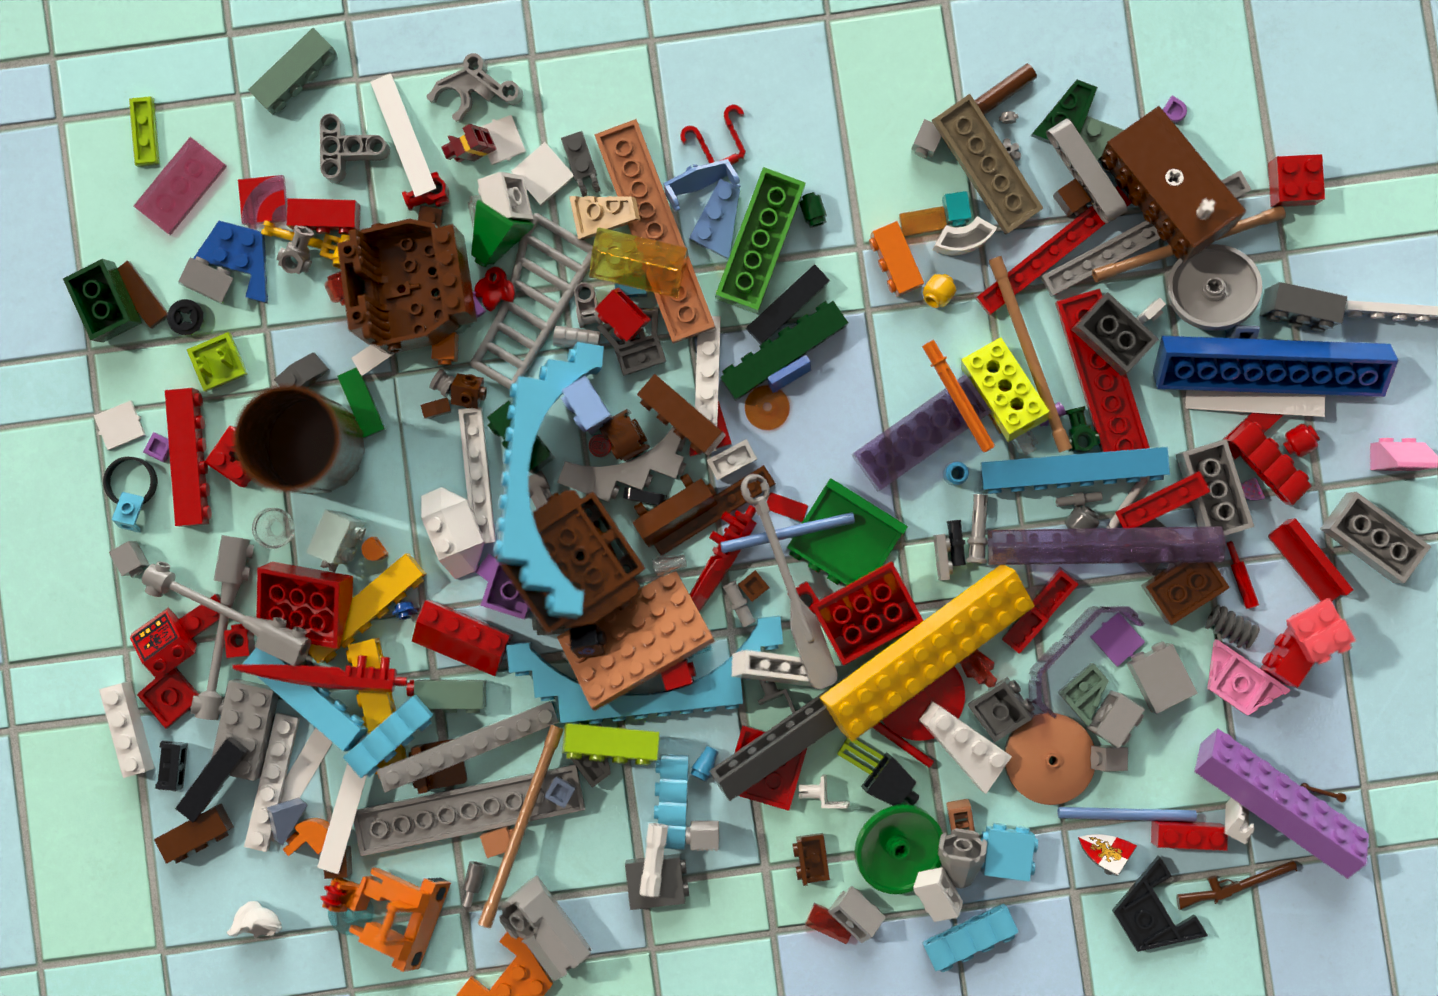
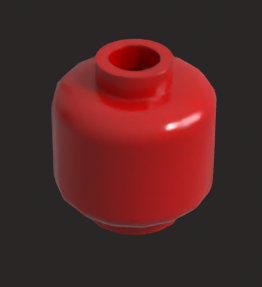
M1300 424L1285 433L1286 442L1283 445L1290 455L1295 453L1298 457H1303L1318 448L1320 438L1311 425Z

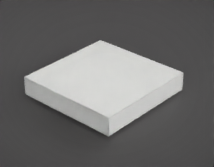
M545 142L511 171L512 174L523 175L526 190L540 206L544 205L574 178V174Z

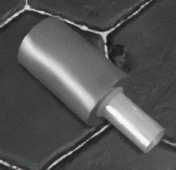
M469 861L463 890L466 891L463 903L465 907H471L474 893H479L486 868V865L481 862Z

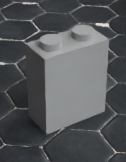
M1164 641L1151 647L1152 650L1145 654L1142 651L1131 656L1132 660L1126 663L1150 711L1156 714L1198 694L1173 644L1164 643Z

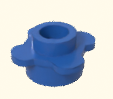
M402 602L394 606L395 611L392 612V615H395L400 620L412 618V614L418 611L414 609L412 602Z

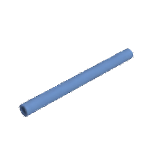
M850 512L776 529L775 532L778 540H784L853 524L855 519L853 513ZM766 532L720 542L722 553H727L770 542Z
M1058 807V818L1196 822L1197 812L1196 810Z

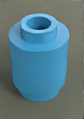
M953 462L947 465L943 471L944 480L953 486L964 483L969 476L967 466L961 462ZM952 470H956L958 472V477L956 479H954L951 475Z

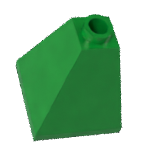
M477 200L471 255L475 257L474 261L483 267H487L488 264L494 265L533 228L534 224L528 220L507 218L482 200Z

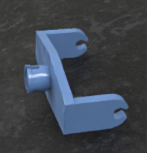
M728 159L702 166L693 164V168L690 165L686 172L663 183L665 195L675 212L680 210L676 196L701 190L726 176L735 189L741 186L739 185V177Z

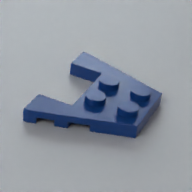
M219 220L193 259L198 256L208 261L211 265L251 275L245 297L267 303L265 235H262L261 231Z

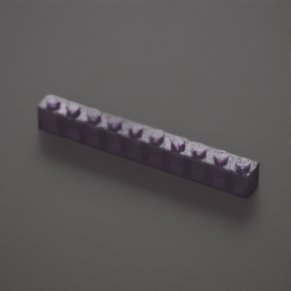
M1222 527L987 530L988 565L1224 562L1226 549Z

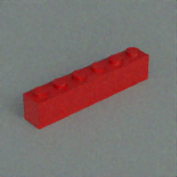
M194 388L165 390L175 526L207 525L212 517L211 507L208 506L207 499L210 495V487L206 483L208 465L204 461L206 441L202 436V429L205 427L204 417L201 415L200 407L203 405L202 394Z

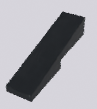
M814 264L750 323L746 330L761 345L826 287L830 280Z
M232 736L226 738L175 809L194 823L217 795L224 782L247 755L249 750Z

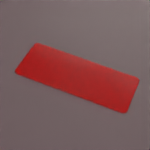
M770 492L767 499L770 511L800 522L803 521L808 505Z

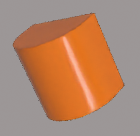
M377 537L368 538L362 545V554L368 560L379 561L386 558L389 554Z

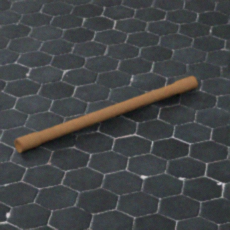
M1277 206L1258 215L1240 220L1233 229L1219 239L1284 219L1286 217L1285 209L1283 206ZM1167 245L1114 264L1111 263L1093 269V279L1097 283L1115 277L1117 274L1174 255L1171 250L1172 247Z
M1002 256L989 260V264L995 280L998 282L1038 394L1049 410L1048 421L1059 453L1071 449L1072 446L1068 435L1061 423L1008 279V272Z
M554 725L550 726L542 754L488 901L485 903L478 924L483 927H492L498 910V904L554 751L558 747L563 728Z

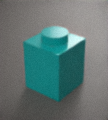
M968 191L944 195L942 202L946 225H952L954 228L965 226L966 222H969L972 218Z

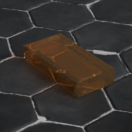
M944 206L899 214L900 226L904 237L941 231L947 225Z

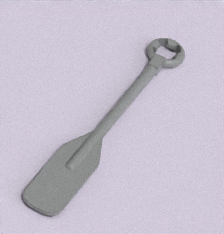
M750 474L742 481V495L749 504L755 506L757 514L761 517L791 600L790 628L809 682L815 689L826 688L836 682L837 670L817 617L800 599L768 513L770 510L766 500L769 497V485L761 475ZM758 480L764 493L763 496L752 499L747 483Z

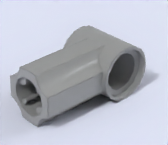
M541 470L528 476L529 498L532 499L536 509L546 504V499L552 495L549 490V483Z

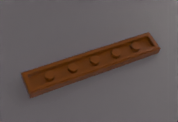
M764 465L750 473L761 475L766 479L769 488L776 485ZM744 478L715 495L714 498L718 503L717 505L655 543L654 546L660 556H663L720 520L725 511L730 514L747 503L741 492V484ZM758 480L747 483L752 499L764 492Z

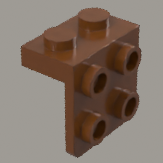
M453 739L415 745L411 748L408 757ZM465 761L413 781L414 789L417 788L418 794L427 793L431 789L464 784L467 781Z

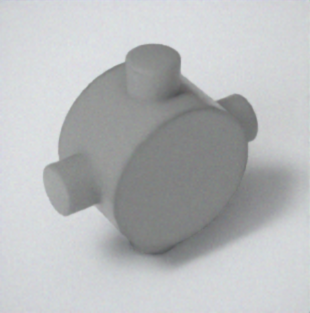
M1013 111L1003 112L1002 117H999V121H1002L1004 124L1015 123L1019 115Z

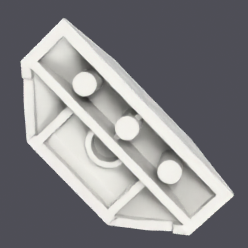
M443 487L422 495L421 518L440 563L455 579L475 572L478 568V562L485 541L468 500Z

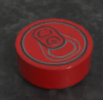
M601 434L595 435L590 439L589 450L594 456L605 457L610 453L612 444L609 439L606 440Z

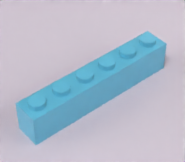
M255 648L243 663V665H291L258 648ZM257 676L342 751L353 749L368 730L363 725L364 721L356 714L351 715L346 710L348 707L340 700L335 701L329 696L331 692L327 688L288 683Z

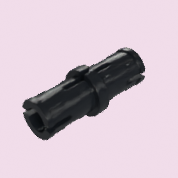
M961 520L947 521L952 565H966L964 545L966 544L965 540H963Z

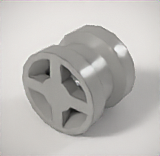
M439 369L433 377L429 388L439 390L441 395L447 397L451 392V385L455 377L448 376L446 371Z

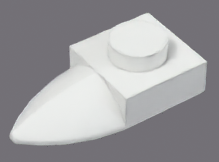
M1158 298L1137 319L1142 324L1150 319L1155 321L1163 313L1161 309L1166 305L1165 302Z

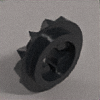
M182 299L176 301L169 308L167 321L174 332L180 335H192L199 331L202 323H204V312L196 302ZM180 311L186 314H189L191 312L189 318L191 319L192 323H188L186 321L182 323V320L184 318L182 317Z

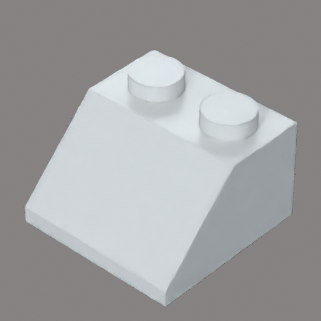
M498 172L478 179V192L485 204L507 218L533 220L523 175Z

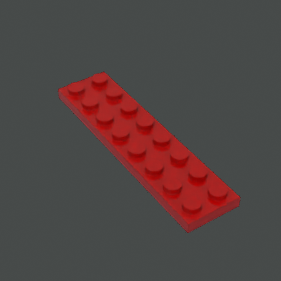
M1100 288L1055 302L1095 432H1098L1100 437L1099 446L1101 452L1150 448L1127 373L1122 376L1117 373L1071 330L1102 297Z

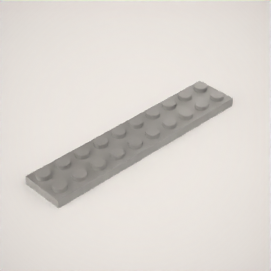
M575 764L547 771L529 821L585 810L578 769ZM534 773L357 809L354 826L360 856L515 825ZM556 776L576 787L565 808L544 797Z

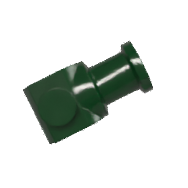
M1085 406L1066 410V415L1069 416L1071 429L1068 430V438L1072 448L1068 449V452H1085L1091 450L1096 445H1100L1098 432L1093 431L1091 425L1086 423ZM1080 436H1084L1087 439V446L1085 448L1081 447L1078 443Z

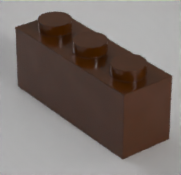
M221 803L202 813L194 823L189 820L155 838L154 841L166 864L173 860L177 864L189 857L187 852L194 849L197 853L208 847L207 842L213 838L218 842L229 836L227 831L234 828Z

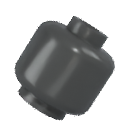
M1086 505L1075 507L1065 520V525L1068 528L1067 533L1077 540L1080 537L1088 539L1099 525L1097 518L1099 515Z

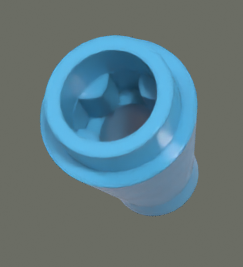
M706 746L703 753L691 767V775L707 782L708 778L712 777L709 771L714 768L719 752Z

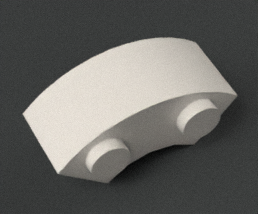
M978 216L971 224L965 227L954 228L946 225L932 250L940 254L952 256L973 252L986 243L997 227Z

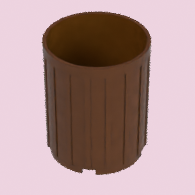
M279 385L255 395L243 407L234 428V449L241 467L255 482L276 491L310 495L331 493L333 490L345 486L353 475L358 472L365 452L364 434L352 413L338 402L295 385Z

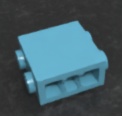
M1000 823L986 826V832L983 831L981 834V841L983 842V839L987 841L985 862L980 870L982 874L1030 882L1031 875L1033 876L1035 873L1033 853H1036L1038 850V839H1035L1036 835L1030 832V828L1016 826V830L1008 829L1007 825Z

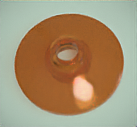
M769 385L755 388L750 392L745 401L747 419L753 426L761 430H773L781 426L786 421L790 410L789 401L785 393L780 389L773 393ZM765 403L771 404L772 409L770 411L763 409Z

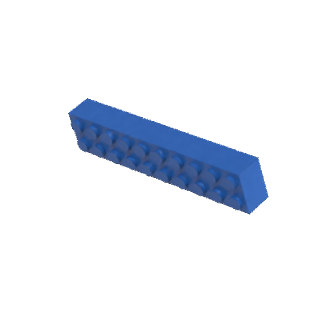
M1162 336L1153 375L1157 389L1385 397L1397 366L1398 358L1391 344Z

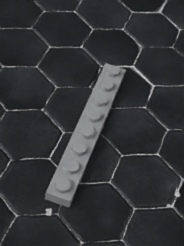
M548 701L377 770L384 791L388 792L557 724L559 721L552 702Z

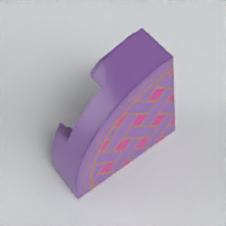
M1256 478L1241 483L1246 499L1261 500L1265 498Z

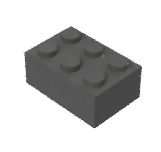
M1279 282L1264 290L1259 316L1267 317L1266 320L1271 322L1283 320L1289 322L1288 325L1302 327L1306 325L1311 326L1313 331L1324 332L1326 329H1332L1334 326L1342 324L1348 296Z
M1108 292L1071 329L1121 376L1128 373L1159 340Z

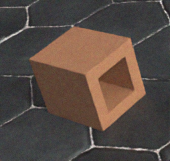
M505 826L482 833L480 838L487 858L506 852L514 829H511L510 826Z

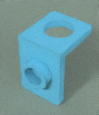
M122 492L112 521L119 528L140 533L141 529L136 524L144 498Z

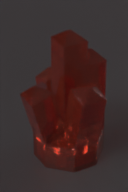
M978 649L959 662L967 678H974L978 684H985L988 688L996 685L997 679L990 672L994 669V662Z

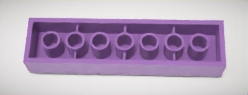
M1217 728L1200 744L1195 773L1345 878H1350L1367 864L1369 834L1362 827L1352 823L1343 814L1328 806L1325 801L1312 795L1305 787L1292 781L1286 774L1272 767L1269 762L1262 760L1252 753L1249 748L1242 746L1229 734L1222 732L1220 729Z

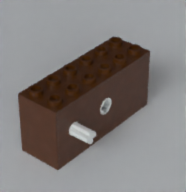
M1160 106L1110 139L1105 146L1100 158L1102 167L1107 172H1111L1119 188L1124 189L1129 194L1131 203L1142 210L1145 220L1155 226L1159 237L1163 241L1168 242L1172 247L1171 250L1174 256L1178 259L1181 258L1184 263L1233 229L1246 212L1244 207Z

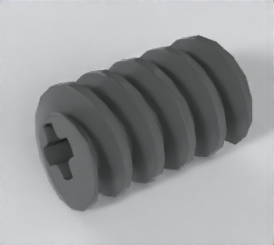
M1217 605L1212 610L1205 625V629L1214 626V634L1221 630L1222 639L1230 635L1229 643L1231 644L1237 639V648H1241L1244 644L1246 648L1251 647L1260 630L1259 626L1252 625L1249 620L1244 621L1242 616H1236L1234 611L1228 612L1227 607H1220V605Z

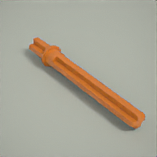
M935 340L926 343L922 348L932 363L930 366L935 368L982 452L993 449L995 444L945 360L947 357L943 356Z

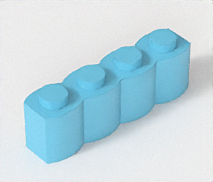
M414 695L343 758L360 778H363L365 775L370 778L380 769L377 765L381 761L385 760L387 763L397 754L395 749L401 744L403 747L408 745L414 739L412 734L418 729L421 732L432 723L429 719L434 715L418 696Z
M661 754V760L657 759L656 773H660V782H655V796H659V805H654V819H658V824L668 825L664 849H685L689 755Z
M1001 904L985 913L968 919L964 923L953 926L943 933L926 939L922 944L935 971L945 972L950 970L957 961L966 962L974 957L973 954L978 951L987 952L995 947L994 944L999 941L1005 943L1013 940L1015 934L1019 931L1007 906Z

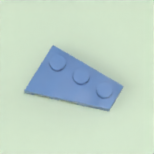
M722 179L718 181L689 240L729 259L740 188L735 189L732 184Z

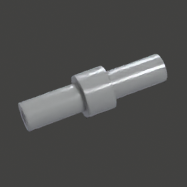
M1073 493V496L1056 498L1055 502L1057 507L1074 505L1075 507L1083 506L1085 503L1102 501V493Z

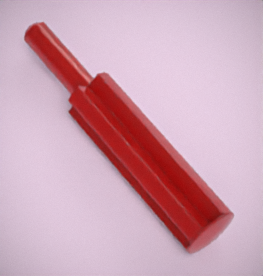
M1229 541L1226 545L1233 564L1230 566L1246 609L1254 608L1259 605L1246 566L1244 561L1239 560L1233 541Z

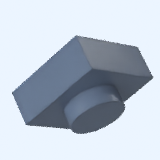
M556 776L544 797L565 808L576 787Z

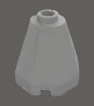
M956 828L951 830L950 835L946 836V833L941 835L938 855L954 887L965 888L970 886L985 862L987 841L983 839L982 842L976 831Z

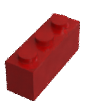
M287 198L286 225L292 230L294 226L298 225L316 230L318 234H330V231H339V234L349 235L350 230L360 229V204L356 200Z
M1152 821L1151 843L1158 848L1227 851L1228 835L1225 834V826L1221 823Z

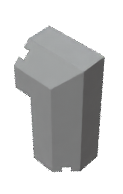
M538 876L528 880L498 906L499 911L502 910V915L499 918L503 927L511 937L515 939L518 937L523 938L521 942L528 946L553 981L565 976L569 969H574L590 955L592 948Z

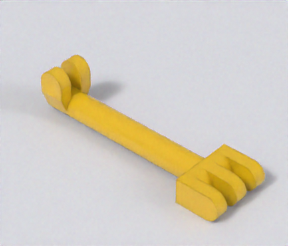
M264 220V229L261 231L262 235L293 240L294 232L277 228L274 223ZM325 234L324 240L311 238L308 246L321 249L319 255L331 259L333 254L328 252L329 250L335 251L337 247L331 245V242L338 243L340 238Z

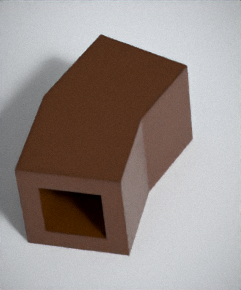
M447 397L421 405L424 419H431L451 413Z

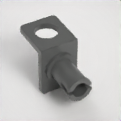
M759 680L765 693L764 698L758 700L759 705L785 695L792 713L795 712L786 689L781 691L777 689L775 682L768 681L766 683V681Z

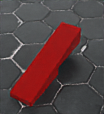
M1059 567L1032 600L1035 607L1018 618L1002 637V640L1020 654L1046 625L1050 616L1079 585L1078 581L1063 568Z

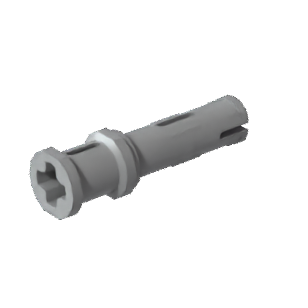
M974 494L971 537L967 539L969 558H966V562L986 564L985 545L988 544V541L985 538L988 495Z

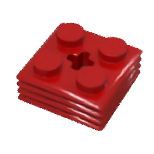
M229 426L205 460V463L239 487L245 488L252 478L243 470L239 461H234L233 436L235 427Z

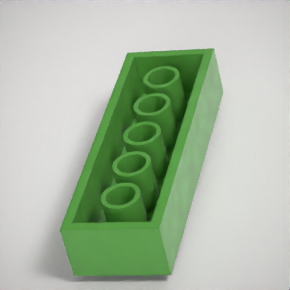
M765 167L762 168L716 291L715 299L758 314L806 182Z

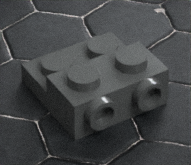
M1008 677L990 687L987 692L968 704L994 742L1032 720L1034 716L1033 710L1035 708L1028 698L1023 699L1019 693L1021 691L1019 684L1015 680L1010 681Z

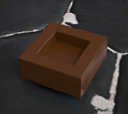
M420 206L418 220L434 223L437 227H441L444 211L443 209Z
M756 570L738 584L752 602L770 588Z

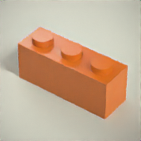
M898 221L872 231L869 243L873 252L877 251L880 257L878 264L881 271H886L889 278L887 285L890 292H895L896 297H899L922 287L924 281Z

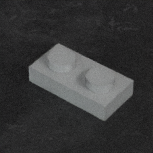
M945 534L933 535L938 580H950V575L953 574L952 561H948L947 552L951 551L950 540L946 538Z

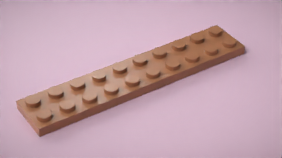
M637 119L594 134L617 196L636 198L640 220L630 223L628 226L672 343L674 344L714 329L713 319Z

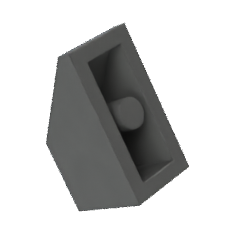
M313 352L289 365L274 381L278 385H295L308 389L329 368Z

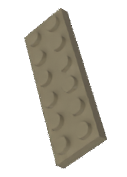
M968 94L931 120L1004 234L1010 233L1043 209V206L971 94Z

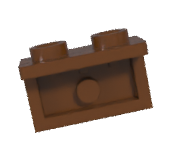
M824 834L796 836L797 843H793L794 858L799 857L800 866H796L797 880H802L803 886H808L807 883L830 880Z

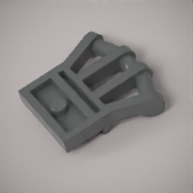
M653 306V309L640 308L648 317H652L651 335L646 337L642 329L639 332L640 339L632 342L624 340L625 344L619 345L610 335L609 331L613 327L609 323L600 324L597 327L614 347L623 376L666 362L657 335L659 307Z

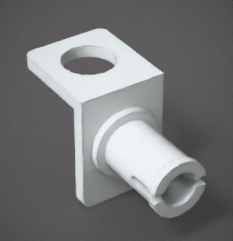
M827 774L821 776L819 785L799 784V791H808L800 792L799 799L819 798L821 808H848L850 806L849 801H827Z

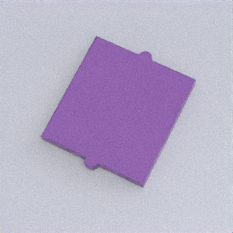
M1119 612L1107 622H1103L1102 626L1090 636L1116 667L1129 656H1133V653L1145 643Z

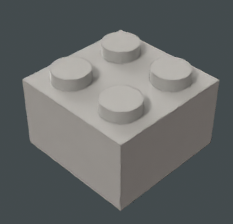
M1110 690L1091 719L1092 723L1086 728L1106 742L1120 748L1121 745L1124 746L1129 741L1132 728L1138 726L1144 717L1142 713L1145 709L1123 694Z

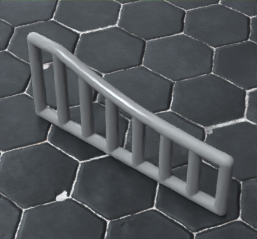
M539 213L533 214V220H530L534 224L533 228L519 241L510 282L513 283L515 292L516 289L553 310L547 322L518 305L503 300L485 338L470 361L472 368L509 390L511 384L515 383L519 376L524 377L574 295L575 287L582 282L599 253L596 247L582 239H578L576 235ZM537 224L587 252L588 254L582 264L577 263L533 237L531 234ZM527 245L533 246L575 271L576 274L570 284L525 258ZM522 267L565 291L559 302L553 301L521 282L519 279ZM508 310L541 329L535 342L503 323ZM498 331L530 349L523 361L492 343ZM487 351L518 368L512 380L481 362Z

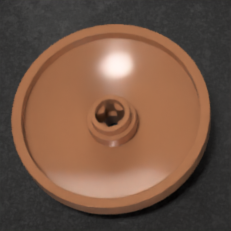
M1058 713L1035 714L1032 720L1012 731L1009 735L1004 751L1012 757L1006 764L1005 771L1012 785L1026 798L1045 805L1062 804L1079 796L1091 782L1095 769H1091L1090 760L1091 746H1094L1087 731L1075 720ZM1055 756L1056 759L1053 760V764H1050L1049 758Z

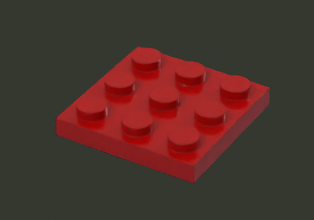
M742 725L734 753L766 731ZM807 748L768 774L758 783L742 792L739 796L789 811Z

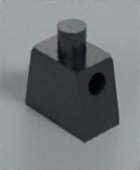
M887 752L861 785V788L866 793L892 806L901 805L903 801L913 806L919 799V794L912 790L916 785V781Z

